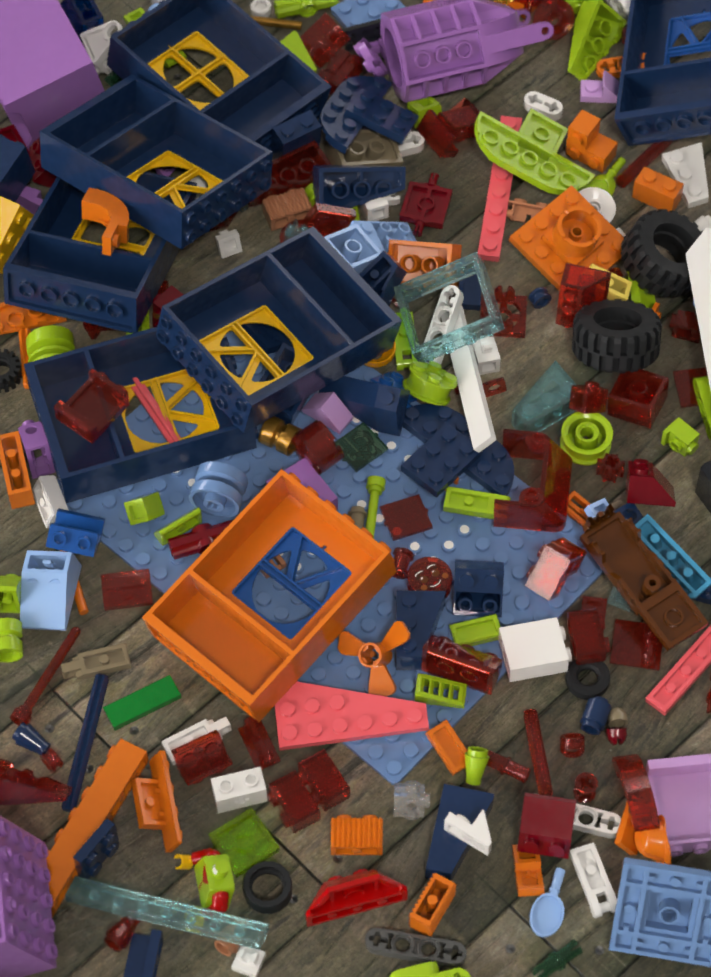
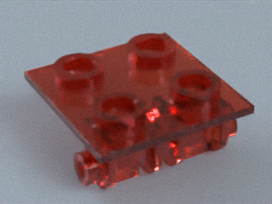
M326 12L300 37L312 61L320 69L350 40V37Z
M616 619L610 664L659 671L662 643L647 623Z

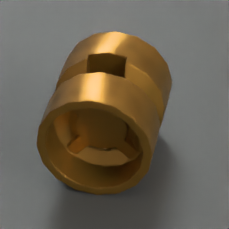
M273 416L264 422L258 439L260 443L270 448L276 446L278 452L291 456L301 440L302 429L290 423L285 425L284 420Z

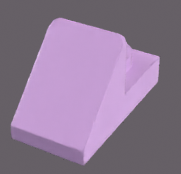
M605 70L603 71L602 81L581 80L580 102L617 103L620 81Z

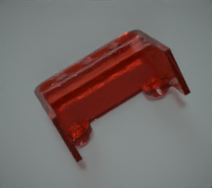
M504 429L503 446L511 457L543 460L540 488L529 487L522 490L519 501L495 499L493 527L559 532L563 530L567 521L572 458L542 432Z

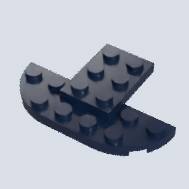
M382 76L349 77L338 86L324 105L319 117V123L326 135L325 140L335 149L345 154L364 126L403 144L416 125L419 116L408 109L394 104L390 100L384 99L392 87V82L387 81Z
M420 404L406 409L402 427L425 444L401 465L400 471L436 498L463 472L491 493L508 496L514 480V464L509 452L500 442L496 440L478 453L473 449L466 417L447 406Z

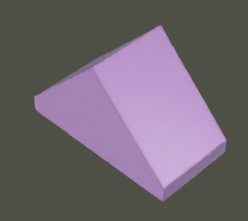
M335 392L315 393L302 409L303 413L338 434H341L353 419V415Z

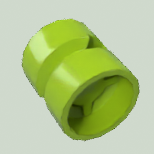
M0 618V662H15L23 657V642L20 639L23 637L22 622L18 619Z

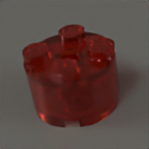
M315 420L291 438L292 443L296 447L295 452L300 459L306 458L319 475L344 458L340 445L336 447L335 437L321 421Z

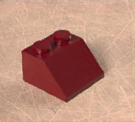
M645 459L628 461L626 480L627 503L676 506L674 487L653 463H649Z
M525 792L517 851L568 859L576 800Z

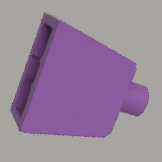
M33 420L24 421L18 430L32 478L35 479L39 476L55 473L49 444L41 422ZM40 449L42 455L35 458L33 450Z

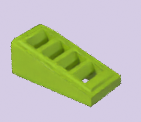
M418 673L415 702L464 709L467 684ZM424 686L429 687L428 693L423 692ZM434 688H439L438 695L433 694ZM444 689H449L448 698L443 697ZM454 690L459 691L458 700L453 699Z

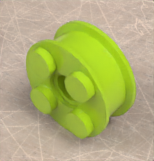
M414 361L409 366L411 373L408 378L403 380L402 385L405 390H410L412 396L421 401L445 406L450 403L449 394L451 389H455L458 383L457 377L441 369L442 366L434 361H429V363Z
M575 412L562 425L560 448L565 457L575 464L589 466L600 463L608 456L611 450L613 439L612 426L603 415L597 412Z

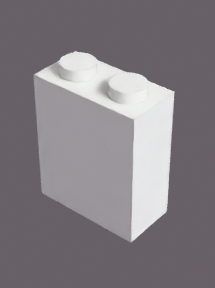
M557 617L499 628L498 641L509 682L568 672V664L572 661L570 648L565 647V629L563 626H559Z

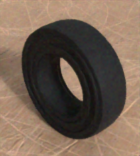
M581 656L570 663L565 680L569 691L574 696L588 700L595 696L601 697L607 691L611 676L607 665L601 659L594 656ZM584 670H591L597 675L598 680L595 684L587 686L579 681L578 675Z

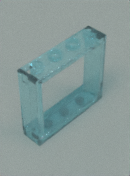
M477 252L393 287L410 348L418 362L433 361L437 357L453 353L456 349L472 345L482 338L493 336L494 333L505 329L485 263ZM477 274L489 316L420 345L408 303Z

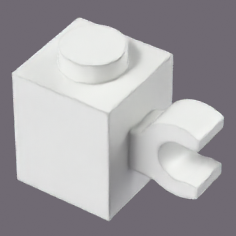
M393 193L382 198L379 197L360 205V208L367 221H379L389 217V206L398 205L400 203V196L392 197V195L396 194Z
M489 332L479 334L478 339L472 340V345L480 375L499 372L501 358L494 336L489 337Z

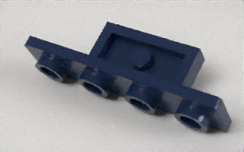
M261 323L241 325L266 354L277 352L282 343L293 347L290 339L273 326Z

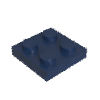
M106 818L73 856L78 877L85 882L91 876L95 877L101 870L102 863L107 857L111 858L119 848L115 824Z

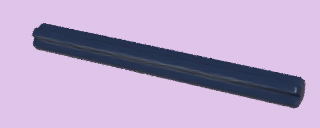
M98 673L95 675L62 802V810L65 812H71L74 807H77L109 682L108 676Z

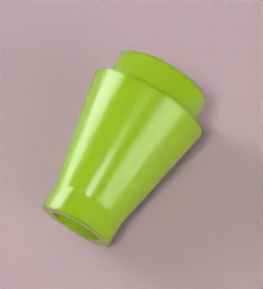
M469 746L468 751L465 752V782L467 784H481L482 776L490 758L486 748Z

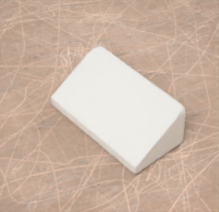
M39 476L32 488V492L46 528H49L51 523H55L58 508L68 510L56 476Z

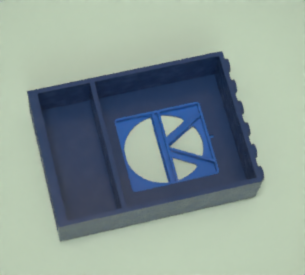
M711 0L630 1L614 118L628 146L711 135V57L673 64L670 62V57L711 51V30L704 40L699 42L690 27L698 23L711 21ZM682 33L690 43L673 47L675 41ZM643 53H646L645 58L642 60Z

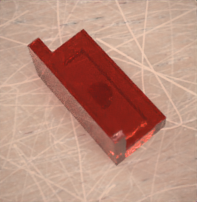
M428 110L416 129L440 158L455 157L459 152L453 144L456 138L455 135L433 110Z

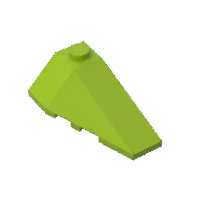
M589 0L582 2L575 19L567 71L580 81L586 80L596 69L598 61L602 57L607 56L613 44H617L627 23L622 16L604 1Z

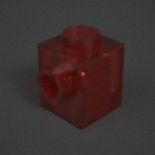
M586 381L585 385H572L569 408L583 414L606 412L608 389L600 387L599 383L594 381Z

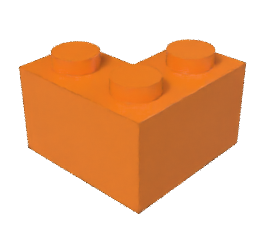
M581 110L568 127L565 154L574 160L588 165L591 169L603 173L616 156L618 142L599 133L600 118Z

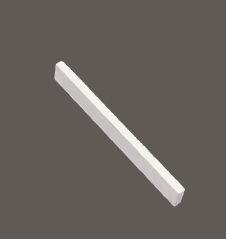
M461 306L448 347L455 376L457 377L473 449L479 453L495 442L496 436L463 306ZM446 312L441 316L442 322H445L449 319V312Z

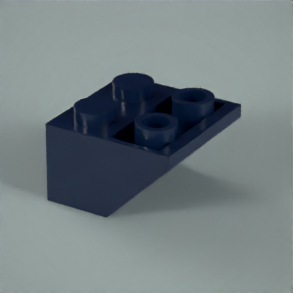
M455 560L453 615L485 617L497 614V617H502L504 562Z

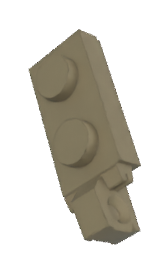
M126 643L78 653L77 657L72 658V662L61 664L63 679L77 678V680L95 677L98 673L108 674L132 668Z

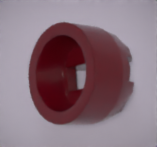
M626 727L606 729L608 741L612 745H616L617 740L619 745L626 741Z

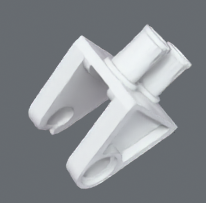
M115 20L80 34L85 50L91 58L97 74L106 73L114 80L118 75L107 66L110 35L115 28L118 29L117 31L123 29L122 25Z

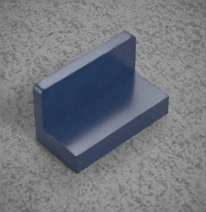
M461 257L459 289L464 295L463 309L480 311L483 269L465 267L466 258Z
M152 929L150 936L132 935L123 977L157 976L164 942L161 930Z

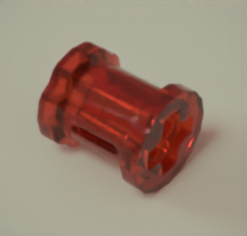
M397 547L393 551L394 565L397 572L392 577L406 579L409 574V564L413 561L415 555L409 549Z
M588 772L577 776L573 792L578 802L589 803L594 800L598 787L597 778Z

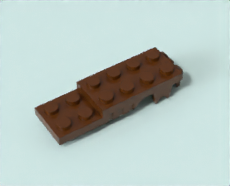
M610 504L606 507L605 511L598 512L596 517L587 518L586 523L582 526L584 534L580 536L579 540L634 613L641 615L665 649L670 651L705 628L709 622L677 580L671 576V572L664 567V563L661 559H658L657 554L649 550L641 540V529L634 525L632 517L626 520L620 511L617 513L613 512L614 508Z

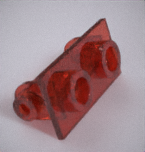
M253 717L245 719V725L238 728V731L255 767H261V770L281 762L262 721L258 723Z

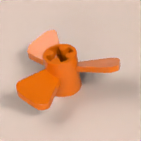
M396 621L382 642L364 643L349 631L340 633L338 642L339 652L342 655L358 656L363 666L371 668L369 694L390 696L396 692L397 687L386 666L392 660V650L409 641L410 631L403 621ZM377 653H379V658H377L376 661H374L373 657H375Z

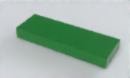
M168 675L103 707V710L114 731L181 699V694L171 676Z

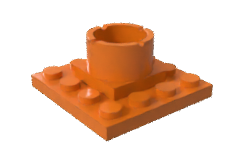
M571 185L514 232L508 240L571 303L579 296L576 295L580 276L591 264L609 271L622 260L621 244L624 237Z

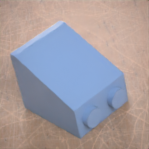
M358 224L324 236L358 274L381 253V250Z

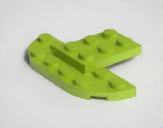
M532 108L528 112L519 131L510 128L482 111L479 112L474 126L477 143L487 158L501 168L549 194L557 195L562 194L571 185L579 192L585 189L594 178L595 174L557 154L568 132V128Z

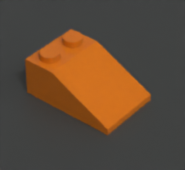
M389 239L388 254L407 272L400 286L444 289L448 285H455L459 288L462 245Z

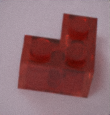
M564 537L553 540L549 544H544L537 554L539 559L536 565H533L526 575L528 580L525 586L548 601L558 597L568 576L578 571L587 551Z

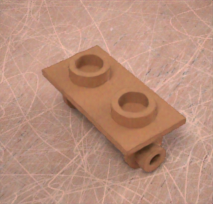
M515 198L514 201L509 200L508 202L512 210L507 209L506 218H510V221L525 223L527 215L531 216V218L534 217L548 204L537 202L536 205L528 204L524 199Z

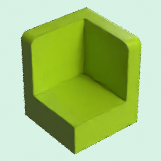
M159 492L142 495L124 502L130 525L147 522L165 514Z

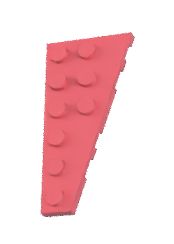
M296 682L275 704L280 751L429 730L426 703Z

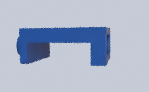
M58 508L55 523H51L49 527L46 547L94 557L101 542L105 518Z

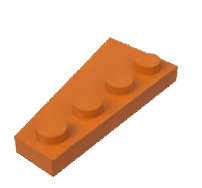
M5 302L0 303V335L18 332L20 329H33L67 321V318L8 305Z

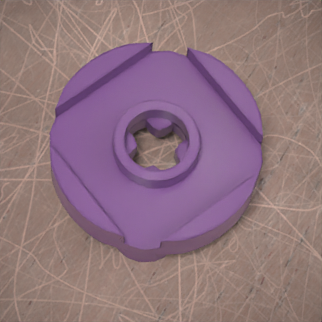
M363 38L353 46L354 50L360 57L364 58L365 62H363V65L369 73H372L374 77H384L388 74L385 64L377 52H374L372 49L369 50L372 45Z

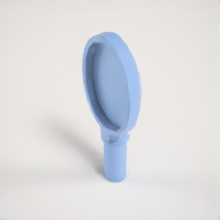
M562 868L555 869L548 893L539 896L530 910V927L533 933L539 937L552 936L562 924L564 905L558 896L566 872Z

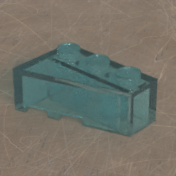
M555 360L514 407L511 425L524 440H527L580 409L583 392Z

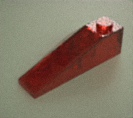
M0 759V805L64 802L72 793L73 787L49 777H34L32 770L27 768L23 771L13 768L14 763Z

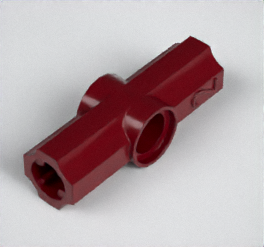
M233 520L213 526L209 523H203L194 527L192 532L168 539L173 559L176 560L196 553L202 554Z

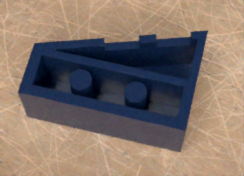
M383 250L359 275L389 306L407 272L391 255Z
M397 591L396 621H403L410 631V639L396 648V670L422 669L433 634L436 631L440 615L445 606L446 591Z

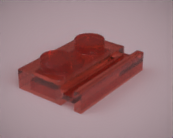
M149 569L101 575L105 611L153 605Z

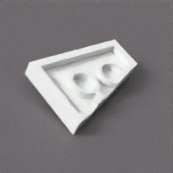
M702 142L662 154L661 160L670 177L684 184L682 199L687 208L708 203L709 194Z

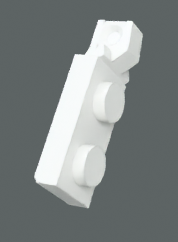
M227 717L216 722L213 719L208 721L204 719L163 740L161 743L174 766L217 744L223 739V735L232 731L231 724Z

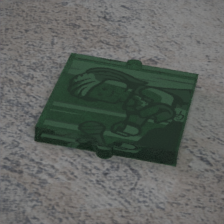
M364 422L332 444V447L342 457V461H346L356 472L388 450V447L378 437V433H374Z

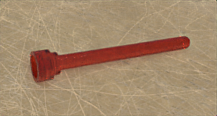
M78 627L71 629L24 704L15 708L11 713L10 720L19 726L23 722L28 725L31 721L32 708L80 635L81 631Z

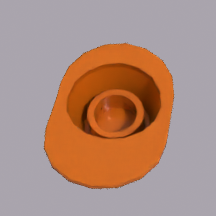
M659 815L656 821L637 823L635 825V844L639 852L647 858L656 860L658 863L671 865V850L664 816Z

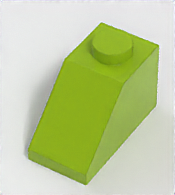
M15 574L0 576V613H20L22 576Z

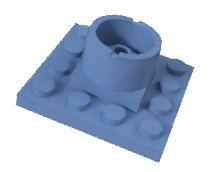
M624 857L609 950L711 967V871Z

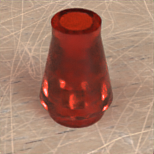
M128 912L125 917L106 932V937L104 938L106 945L116 952L127 949L136 927L140 923V919L135 914Z

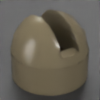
M619 707L611 709L608 717L609 727H625L628 725V716L624 709Z

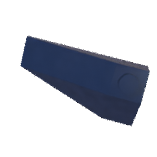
M313 165V191L318 213L343 212L354 206L362 205L368 201L405 189V166Z
M343 376L319 390V393L335 392L355 418L374 430L395 436L401 435L410 390Z

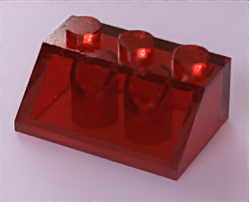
M566 263L560 284L555 324L573 328L575 315L583 306L590 305L594 301L601 302L608 299L612 272Z
M432 635L422 648L421 671L443 679L467 684L469 688L492 695L501 673L503 659L498 658L493 653L477 651L470 645L454 643L447 637Z

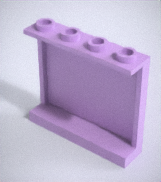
M711 754L648 760L645 773L654 821L657 820L659 815H663L665 818L671 857H677L686 852L703 854L711 850Z

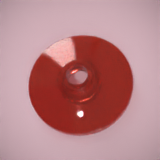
M546 0L535 10L533 23L545 21L551 23L554 27V33H552L553 35L549 39H560L566 36L573 28L575 13L571 5L564 0ZM554 19H558L559 22L557 24H552ZM544 27L542 29V34H546L548 32L547 27Z

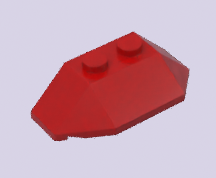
M360 869L355 871L353 875L346 877H331L322 884L305 913L307 927L405 901L408 897L407 886L375 869Z

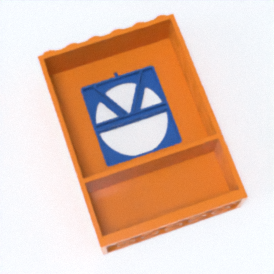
M282 469L142 617L155 639L258 723L397 572L394 565L395 560L391 555L392 550L383 541L378 543L366 528L362 527L360 529L357 527L349 515L346 513L340 514L336 511L337 508L332 502L327 499L323 501L312 487L308 486L306 488L292 472L288 474ZM291 551L287 574L285 575L269 561L282 553ZM302 551L318 556L328 568V570L295 581ZM263 570L314 611L313 614L303 620L286 624L268 620L257 611L252 597L253 584L259 571ZM325 581L330 582L329 590L323 603L304 590Z

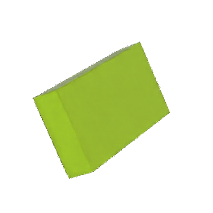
M497 614L449 625L455 650L496 641L499 637L500 624Z

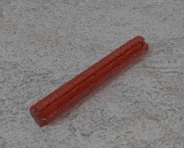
M675 140L655 142L650 145L616 178L615 183L621 188H625L640 174L644 166L647 167Z
M527 709L524 711V721L539 795L552 796L553 789L538 713L535 709Z

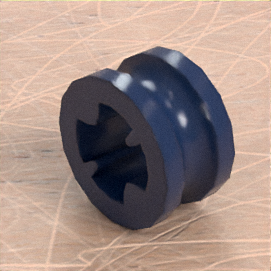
M539 287L530 293L529 300L533 302L534 308L540 309L548 305L552 297L545 287Z

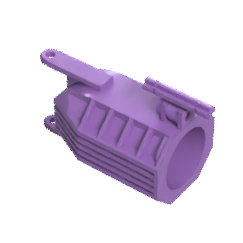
M434 0L381 13V38L377 41L369 42L372 45L369 50L372 49L374 52L381 53V57L386 61L387 72L393 83L394 92L400 100L406 103L486 84L524 53L523 46L549 39L553 35L552 33H554V27L546 21L529 24L531 14L528 10L523 8L520 10L513 9L508 5L489 0ZM521 14H525L524 21L519 20ZM544 27L548 28V32L546 34H542V29Z

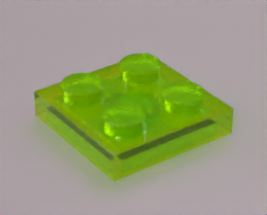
M252 807L208 834L209 839L221 855L227 854L229 856L231 869L236 878L246 873L253 865L265 861L280 851L279 845Z

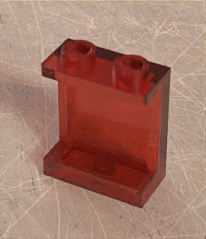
M91 368L89 379L66 403L59 400L54 405L56 419L93 444L129 406L128 391L122 385H116L110 381L105 373L97 372Z

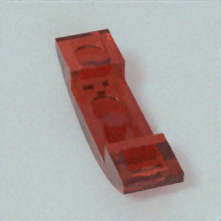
M638 754L612 757L617 778L621 780L629 806L628 814L634 832L660 829L651 784L641 758Z

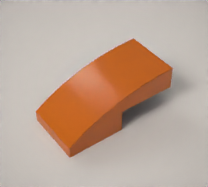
M512 845L518 897L544 894L540 855L518 852V845Z

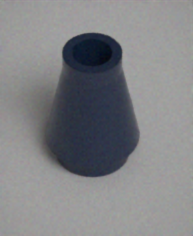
M24 722L19 725L12 736V739L16 741V745L33 751L40 756H44L51 746L31 724L27 725Z

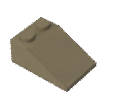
M371 129L362 130L345 154L335 149L328 142L324 148L330 165L400 166L404 163L397 142Z

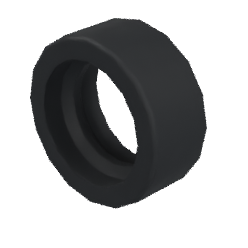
M263 861L253 865L243 879V894L246 903L253 910L261 914H273L281 911L288 905L292 897V880L289 872L282 865L274 861ZM265 874L275 875L282 881L283 891L277 899L262 901L253 893L254 881L259 876Z

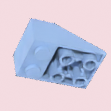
M352 220L349 225L358 224L381 252L384 250L388 253L389 239L416 241L408 222Z
M27 550L21 577L20 621L22 622L23 629L66 631L82 567L73 553Z

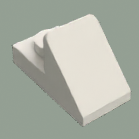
M484 810L480 812L473 824H470V821L463 815H455L449 812L444 820V830L488 856L491 852L492 841Z

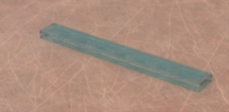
M75 876L65 894L66 902L257 950L261 949L269 931V924L77 876Z

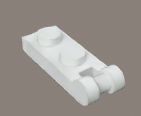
M594 842L571 849L569 855L594 919L601 917L602 913L608 911L614 913L617 898ZM605 895L607 901L599 903L597 897Z

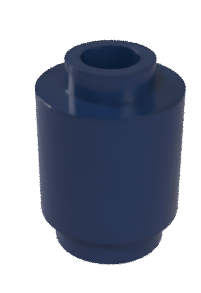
M600 696L588 699L580 720L582 724L581 729L591 735H599L604 730L612 709L607 699Z

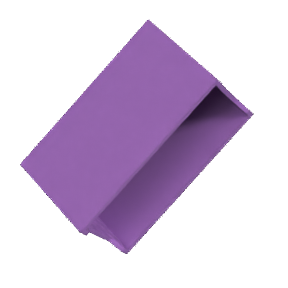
M0 0V102L29 150L33 142L40 137V130L104 92L94 64L58 0Z

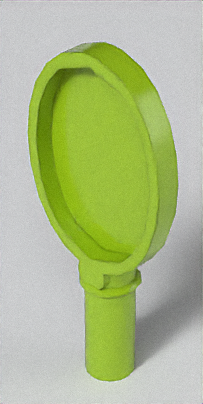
M619 157L606 174L595 176L585 188H601L613 196L616 187L613 178L617 176V173L625 165L626 160L623 157Z

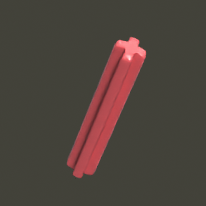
M137 377L132 378L136 385L131 387L132 391L165 440L169 443L180 441L174 432L171 422L166 415V419L164 418L158 403L146 385L141 384Z

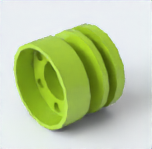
M56 325L42 326L34 329L26 338L28 363L75 350L73 333L68 328Z

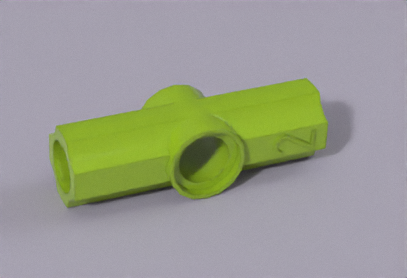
M338 0L273 1L275 15L278 19L298 14L302 17H311L316 14L317 10L333 7L338 4Z

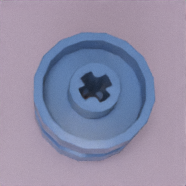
M218 461L201 463L197 468L195 483L192 485L189 493V501L195 508L199 507L201 512L210 516L220 518L236 516L242 505V496L246 492L248 478L241 470L227 463Z

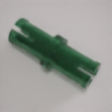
M572 939L558 951L550 952L548 958L531 968L533 976L542 970L544 972L538 977H549L556 971L564 970L567 963L583 953L581 946L570 951L579 943Z

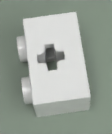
M261 767L211 778L212 791L218 813L267 802V790Z

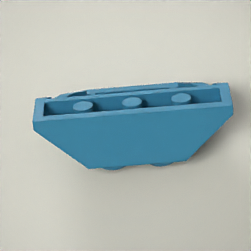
M649 514L635 524L638 529H641V540L649 550L657 554L658 559H661L664 567L671 572V576L677 580L690 599H696L711 586V578Z

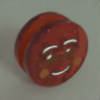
M423 557L416 560L410 566L407 573L408 591H446V598L450 594L452 572L443 560L436 557Z

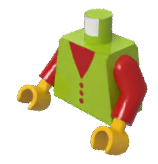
M213 848L196 851L191 855L176 854L174 856V859H181V865L175 867V869L190 870L193 864L195 865L194 870L202 911L200 915L194 913H187L185 915V920L192 921L186 927L188 929L199 931L203 928L205 921L209 922L228 911L235 890L229 856L227 854L221 855L219 851Z

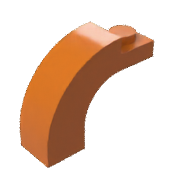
M89 187L82 199V219L98 222L107 227L102 235V254L111 256L114 249L118 248L120 243H128L129 212L125 204L113 194Z

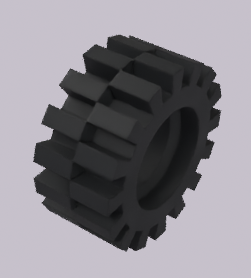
M0 349V366L9 367V371L6 374L0 375V393L1 389H5L6 393L9 392V387L12 389L16 388L15 383L20 384L22 368L19 357L15 356L13 351L9 354L8 349H4V352H1Z

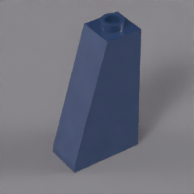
M444 784L428 855L425 878L430 880L432 874L437 873L450 881L453 880L471 846L445 831L444 820L449 812H452L455 815H463L470 821V824H473L482 810H484L487 819L493 807V793Z

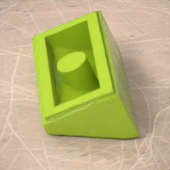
M198 507L190 510L155 531L154 536L162 546L166 545L168 539L182 535L202 523L201 509Z

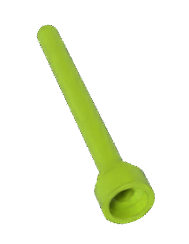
M369 476L366 483V489L368 494H370L366 529L373 535V539L379 496L385 490L386 480L380 476Z

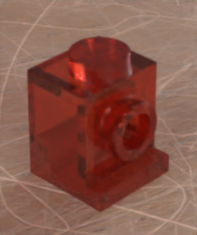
M678 310L677 315H672L670 327L673 328L672 337L699 343L700 331L697 315L691 311Z

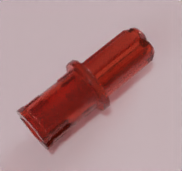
M488 750L490 758L487 766L500 771L501 775L506 774L522 783L527 781L531 772L530 768L512 761L509 756L505 758Z

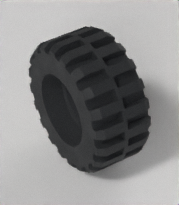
M667 209L649 211L636 221L622 241L621 259L625 261L623 263L625 270L629 271V277L632 281L638 282V286L641 289L649 290L648 293L652 295L659 294V297L668 298L670 295V298H675L687 294L692 289L685 254L703 231L700 232L698 225L695 222L689 221L687 216L678 215V212L673 210L667 212ZM655 245H659L668 250L673 255L676 262L670 261L667 258H665L657 250Z
M605 299L601 302L594 301L590 305L583 306L575 315L572 350L580 362L582 361L587 367L592 366L593 369L598 371L605 370L608 373H625L627 371L636 372L638 369L643 370L652 365L659 356L662 323L657 313L650 307L646 308L641 303L636 304L634 301H621V299Z

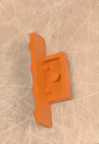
M160 750L149 761L152 779L135 778L131 782L139 829L162 830L165 851L171 853L182 843L183 835L179 827L178 808L174 800V786L171 783L169 761L167 760L166 752Z

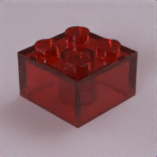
M638 369L636 372L627 371L620 373L608 395L607 415L651 429L668 397L669 378L642 369Z

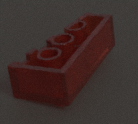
M314 140L273 160L271 188L252 202H249L248 206L261 205L263 199L271 195L287 193L291 189L303 187L305 190L309 184L313 183V165H332Z

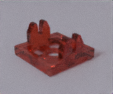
M501 285L495 289L494 294H482L480 334L489 332V336L525 338L527 296H516L512 286H508L507 292H503ZM500 303V309L495 313L487 312L491 305ZM507 304L516 306L520 314H512L507 310ZM505 313L510 318L502 322L500 318H497V315ZM488 320H494L493 325Z

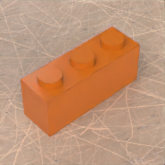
M19 431L1 434L0 460L11 508L16 509L34 505V496Z

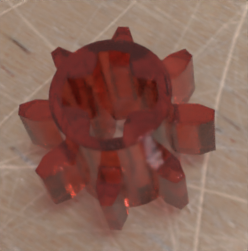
M606 453L603 459H597L596 475H601L603 482L612 481L616 483L618 476H624L625 470L623 468L625 461H620L618 454Z

